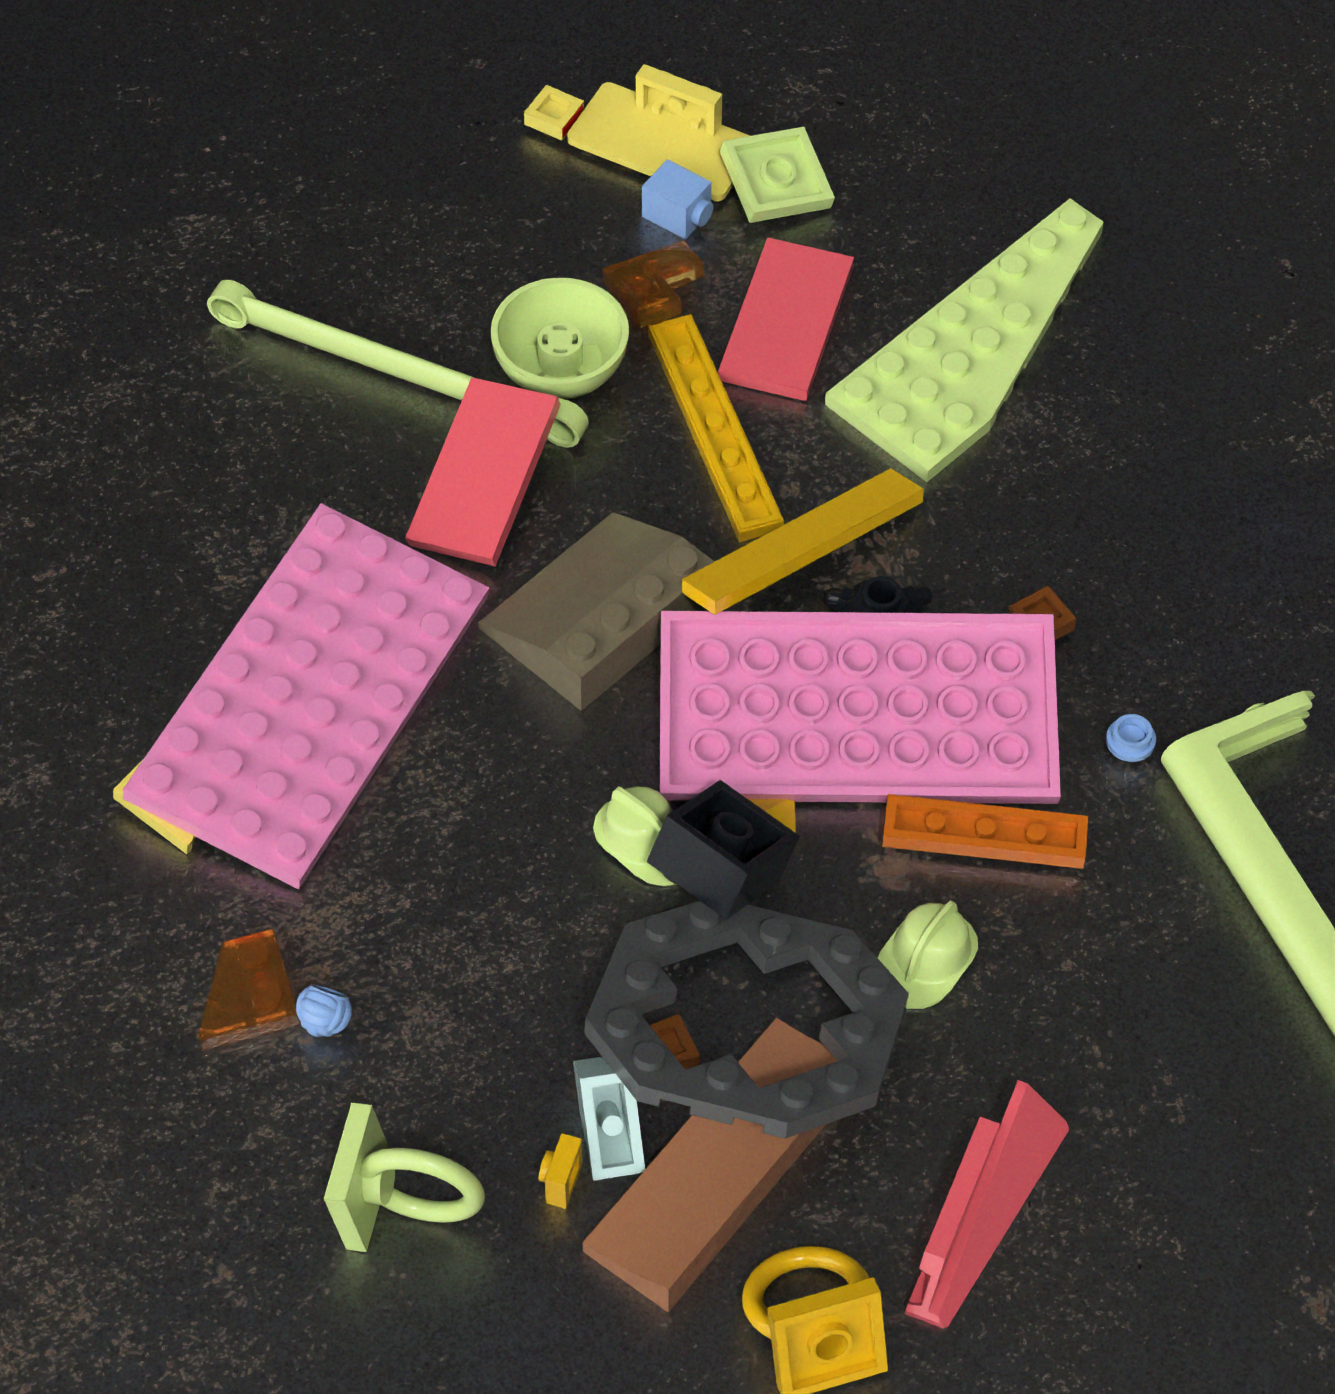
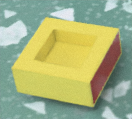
M546 85L525 110L524 125L563 140L584 110V100Z

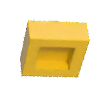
M561 1133L555 1152L546 1151L538 1176V1180L545 1183L546 1204L563 1209L567 1208L583 1164L581 1138Z

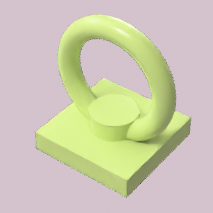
M351 1103L324 1201L346 1250L367 1252L380 1205L395 1213L417 1220L439 1223L457 1222L468 1219L480 1211L485 1201V1192L481 1182L472 1172L447 1157L420 1149L389 1148L373 1106ZM395 1170H411L435 1176L456 1187L463 1197L452 1201H435L406 1194L394 1188Z

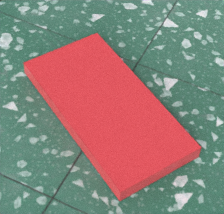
M767 237L718 370L721 381L807 401L853 270L854 257Z
M471 377L405 539L408 545L496 567L561 404L558 397Z

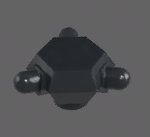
M885 576L864 580L855 585L853 589L847 587L844 590L830 588L823 596L824 604L828 608L835 610V612L922 613L923 607L927 606L932 600V592L928 587L924 585L912 587L910 585L902 588L894 579Z

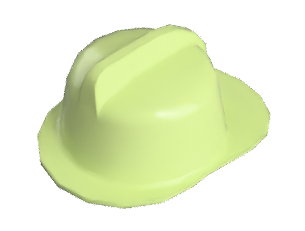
M618 786L612 793L611 801L604 804L596 814L593 825L596 841L630 872L648 884L663 887L678 885L669 881L663 873L646 862L666 816L673 812L669 802L660 792L649 787L636 786L623 789Z
M952 900L946 905L942 903H926L917 906L907 914L905 920L899 925L880 951L878 959L909 993L906 1009H925L938 1004L951 992L974 960L978 951V937L972 925L958 912L957 904Z

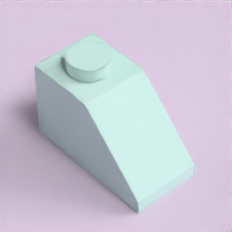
M603 1057L573 1061L579 1111L593 1181L643 1173L645 1163L636 1099Z

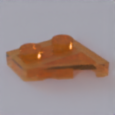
M273 929L224 941L199 1031L202 1051L300 1025L295 1001Z

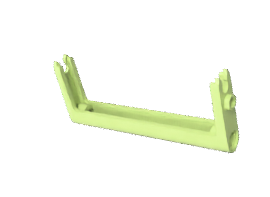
M1301 691L1268 704L1257 703L1246 709L1243 714L1176 740L1163 752L1161 763L1335 1036V928L1228 764L1232 760L1305 730L1307 725L1304 719L1310 716L1307 710L1312 708L1310 700L1315 695L1312 691Z

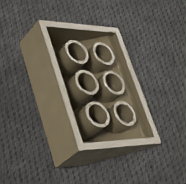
M612 512L480 620L478 628L580 711H583L661 644V611H700L704 608L682 593V579L715 561L680 535Z

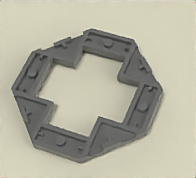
M697 901L625 924L586 1016L584 1034L636 1101L659 1107L660 1103L666 1100L690 1106V1115L729 1125L733 1124L734 1118L763 1125V1133L788 1138L876 1106L885 1072L888 1069L896 1044L897 1034L906 1012L909 993L853 930L751 905H746L726 920L703 902ZM734 943H738L764 974L808 960L853 1012L821 1023L819 1040L835 1057L836 1062L761 1088L755 1084L732 1054L685 1070L641 1014L675 1004L677 987L661 967Z

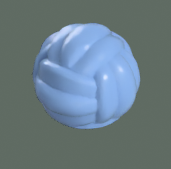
M310 984L299 994L296 1002V1013L301 1021V1026L310 1035L315 1037H330L341 1032L351 1020L352 1005L349 1000L350 997L328 987Z

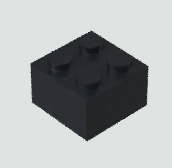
M719 780L666 816L646 862L663 873L669 881L681 886L727 920L779 882L800 836L722 780Z

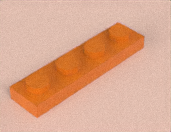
M888 794L882 847L1083 869L1086 858L1088 816Z

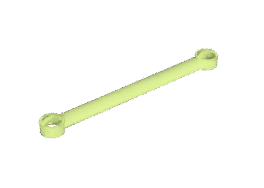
M222 280L207 300L209 312L219 322L228 327L243 328L248 323L459 400L463 399L472 377L257 300L247 287L236 281ZM558 398L561 405L547 440L561 447H574L579 443L586 431L589 420L585 412L578 405L569 400Z

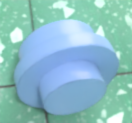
M1126 714L1110 725L1106 735V744L1109 751L1115 757L1123 761L1137 762L1146 759L1152 754L1156 744V734L1147 719L1136 714Z

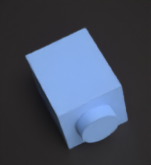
M667 159L642 186V217L687 239L698 226H704L711 217L714 207L711 202L712 182Z

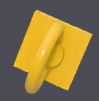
M801 1246L786 1249L768 1257L751 1272L743 1288L742 1305L751 1325L758 1332L771 1339L776 1384L780 1394H811L888 1371L881 1291L874 1277L869 1278L866 1270L854 1258L828 1247ZM802 1268L826 1269L839 1274L848 1282L844 1286L766 1308L764 1304V1294L770 1283L777 1277L793 1270Z

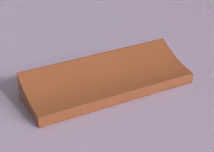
M776 1017L738 1063L755 1084L761 1088L831 1064L837 1060L823 1043L806 1036ZM692 1115L583 1241V1252L669 1312L825 1125L788 1138H781L763 1133V1125L734 1118L733 1124L729 1125Z

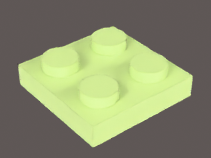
M805 127L723 141L720 154L749 223L832 207L835 199Z

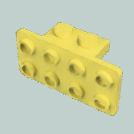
M643 64L636 74V92L611 82H606L600 86L568 131L567 141L571 146L648 176H652L668 159L711 181V200L718 202L724 200L734 186L720 154L721 145L724 140L750 135L722 125V93Z

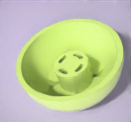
M573 278L542 279L518 288L499 305L491 323L493 350L499 364L509 378L523 389L554 395L561 399L580 397L602 386L615 373L622 362L629 337L628 319L620 303L601 287Z

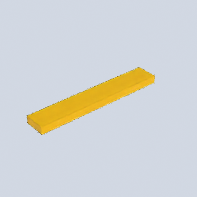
M692 314L648 325L650 341L739 543L762 537L783 526L784 519Z
M890 468L683 578L682 593L716 615L923 503L924 488Z

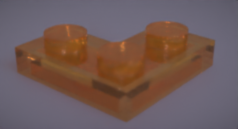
M684 240L602 268L604 284L640 328L660 324L665 319L682 314L681 298L672 288L682 287L690 281L704 277L703 261Z

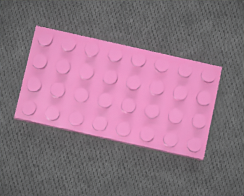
M321 503L123 788V799L299 890L487 600L489 587Z
M661 611L660 793L667 801H689L717 781L722 780L747 799H788L795 802L887 803L888 794L967 803L1059 804L1061 792L1053 614L721 611L714 615L709 611Z

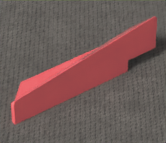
M1020 1080L1017 1081L1001 1125L981 1116L979 1117L924 1251L919 1267L922 1271L907 1304L906 1315L940 1328H947L1067 1135L1069 1131L1067 1121L1028 1083Z

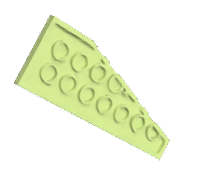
M1071 198L1068 199L826 392L825 405L924 481L928 482L990 431L996 420L997 412L1003 402L1007 401L1021 370L1026 368L1050 326L1054 312L1060 302L1064 301L1070 290V284L1078 270L1083 268L1099 240L1104 222Z

